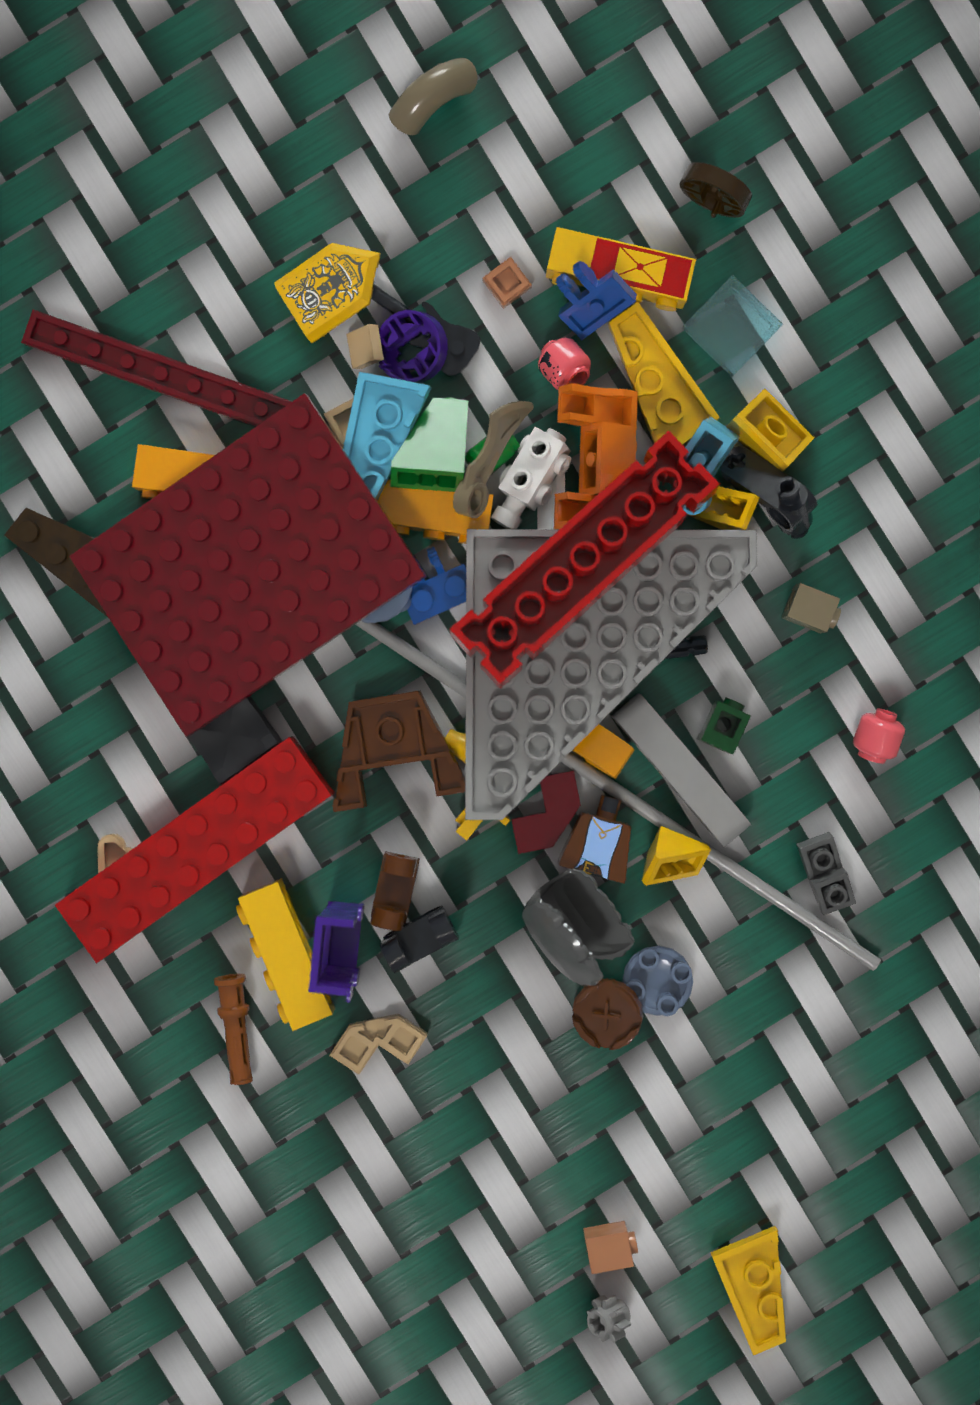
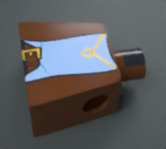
M601 795L596 814L580 811L558 857L557 863L559 866L583 870L587 874L625 883L631 826L616 820L622 800Z

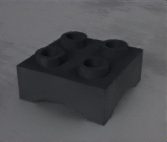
M251 696L187 737L204 758L220 785L230 780L283 742Z

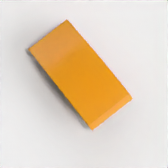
M598 724L572 751L584 757L587 763L616 779L635 749L614 733Z

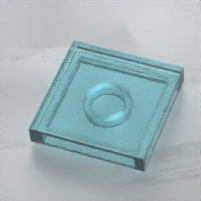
M732 275L683 325L682 329L733 377L782 327L783 323Z

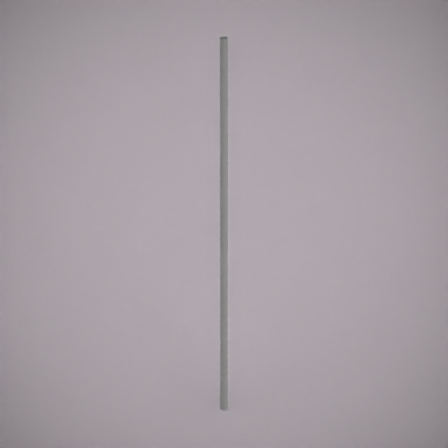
M360 621L355 624L466 698V681L379 623L367 624ZM572 752L561 761V763L612 797L622 800L621 803L657 827L663 826L707 844L711 851L706 860L872 971L880 964V958Z

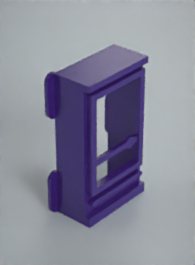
M328 901L326 908L320 915L316 916L308 992L346 996V1002L350 1003L353 987H357L360 976L357 961L361 923L364 913L363 903Z

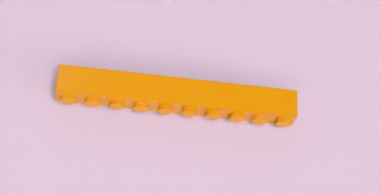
M138 444L132 487L142 491L141 497L152 499L214 455ZM387 480L378 499V503L399 535H409L410 530L424 532L423 537L427 539L444 540L445 535L459 537V543L467 544V529H489L494 495L489 494L487 506L478 518L467 517L455 512L453 507L455 492L390 487L391 480Z

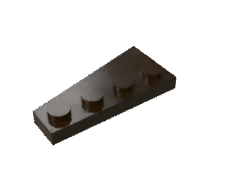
M25 508L4 536L107 616L69 557L95 538L29 508Z

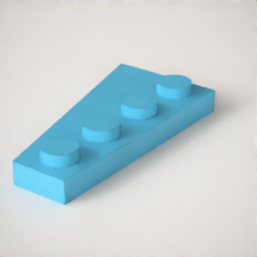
M359 372L343 450L378 501L391 474V461L411 432L432 388L430 385Z

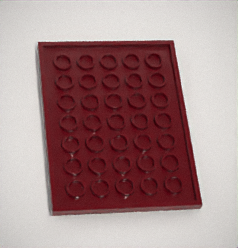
M306 393L69 556L185 737L191 736L427 577Z

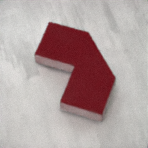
M574 770L547 775L540 782L546 812L511 818L518 854L551 848L555 845L581 806Z

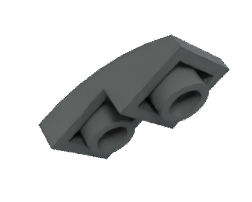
M827 832L797 843L805 872L823 916L856 904L848 874L842 867L832 834Z

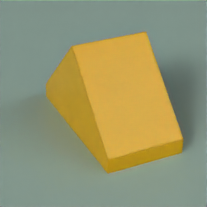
M718 486L715 494L712 496L710 506L697 515L689 516L721 530H746L760 497L755 494Z
M660 826L647 853L642 882L645 886L696 876L704 865L711 848L703 842Z

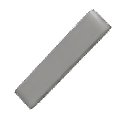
M637 693L612 715V718L723 848L751 825L739 808L640 693Z

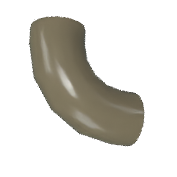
M456 58L435 65L421 74L404 90L389 112L391 123L405 134H419L431 115L442 105L453 98L470 94L475 89L477 84L475 66L466 58Z

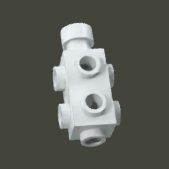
M534 427L531 434L523 438L518 449V456L512 465H508L501 475V484L498 488L507 498L502 506L498 505L491 516L493 521L506 529H517L522 521L520 516L526 507L535 511L538 505L545 506L553 492V488L550 486L557 474L560 476L564 475L571 463V457L568 456L571 450L565 444L567 439L562 434L551 428L544 432ZM543 445H545L546 449L544 453L538 455ZM525 476H527V481H526V483L523 484V485H520V483L522 482L523 478H524Z

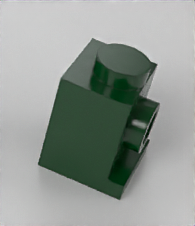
M725 697L723 703L714 701L697 740L734 755L751 715L743 712L745 707L743 704ZM722 717L729 720V728L725 731H721L717 725L718 720Z

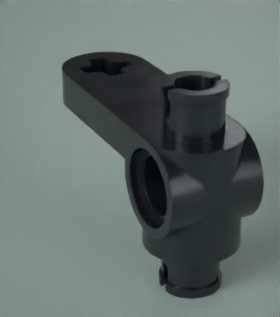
M743 446L733 447L720 466L723 478L742 492L759 496L758 503L766 507L767 513L782 532L788 536L791 535L793 539L804 537L813 522L812 511L818 505L814 495L793 477L782 472L748 448ZM743 461L744 467L740 468L736 466L732 469L731 463L735 462L739 464Z

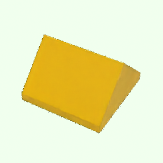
M765 388L726 426L740 436L738 441L744 447L753 451L782 472L814 439Z

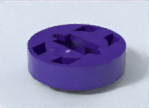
M403 310L394 313L382 324L379 334L384 360L380 361L378 366L389 377L423 383L433 378L441 370L446 360L448 343L443 327L433 316L420 311ZM410 317L414 324L407 323L404 318ZM420 332L423 335L430 332L431 337L427 340L429 345L408 362L406 360L398 362V357L401 355L400 348ZM409 370H416L419 376L413 377Z

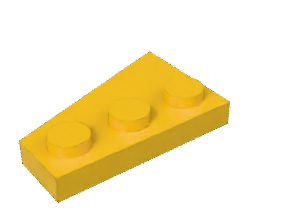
M776 1226L711 1252L753 1356L786 1342L784 1306L780 1281L781 1266L778 1254L779 1240Z

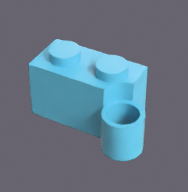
M712 417L704 419L685 447L689 451L686 462L692 468L700 462L714 477L740 436ZM712 497L696 512L692 513L688 507L684 511L689 515H697L710 506Z

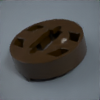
M695 162L689 164L679 183L681 190L689 199L711 211L712 218H715L717 214L731 218L741 217L744 215L752 199L750 189L740 179L721 168L706 163Z

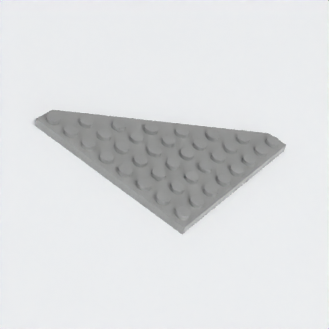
M467 529L466 614L471 609L477 615L485 610L483 598L558 530ZM675 530L537 657L532 660L526 653L519 660L522 663V670L501 689L480 668V661L484 658L477 651L471 657L466 653L465 820H503L756 568L757 530ZM502 628L495 630L496 641L501 642V639H503V642H507L510 640V630L508 628H504L503 632Z

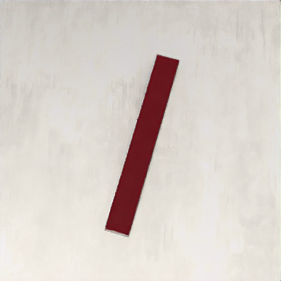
M34 309L21 341L25 346L253 427L258 426L292 402Z

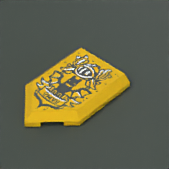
M330 243L274 283L283 301L311 343L316 342L370 305L374 277L381 253Z

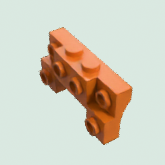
M574 383L559 386L557 422L581 426L579 493L563 492L555 494L554 530L562 528L636 460L638 391L599 388Z

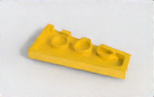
M639 302L608 323L633 391H638L637 401L654 443L667 431H670L684 445L692 438L704 419L712 417L717 421L720 417Z

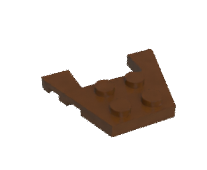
M421 690L349 702L342 743L344 748L341 767L338 769V786L336 798L333 801V812L367 807L362 770L423 760L431 761L436 797L465 792V776Z

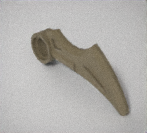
M510 402L490 413L489 429L485 444L476 459L467 466L465 478L455 490L453 507L456 513L471 518H478L482 515L489 497L486 484L509 439L524 418L533 410L532 402Z

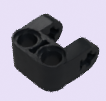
M441 905L403 925L402 931L392 930L384 935L380 948L391 970L397 973L431 953L459 940V935Z

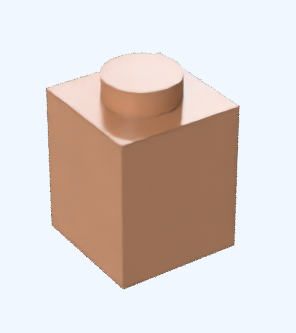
M625 1221L583 1228L591 1274L634 1267L632 1254L638 1253L635 1232L627 1231Z

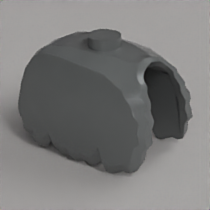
M568 869L552 878L533 894L523 910V920L542 952L562 974L582 986L597 985L603 978V974L595 960L596 958L613 960L616 957H622L635 943L629 925L621 922V915L615 910L614 903L608 899V896L602 890L597 889V882L593 876L587 875L583 870Z

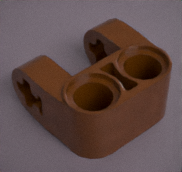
M385 851L371 912V925L387 930L402 931L408 917L420 858Z

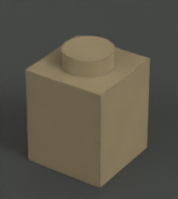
M802 583L793 586L781 618L812 631L825 633L829 628L833 629L839 620L841 609L837 608L840 598Z

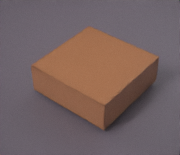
M509 257L482 278L484 284L503 309L532 288V284L512 257Z

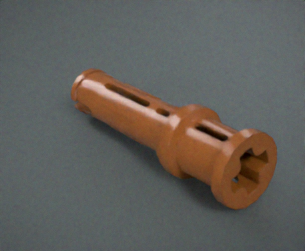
M228 974L214 978V985L218 986L220 1007L217 1008V1012L220 1018L223 1019L225 1026L231 1085H243L253 1081L245 1019L249 1011V1004L245 1003L243 982L246 981L245 974Z

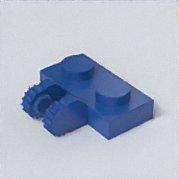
M578 261L572 266L575 277L581 281L586 290L581 293L577 283L565 273L556 278L557 286L569 300L567 304L560 308L558 316L583 340L636 302L637 294L614 269L597 280L594 271L584 262Z
M434 546L427 549V556L431 565H434L438 575L426 581L422 579L417 585L412 586V603L407 611L414 625L466 602L465 565L461 564L445 572Z

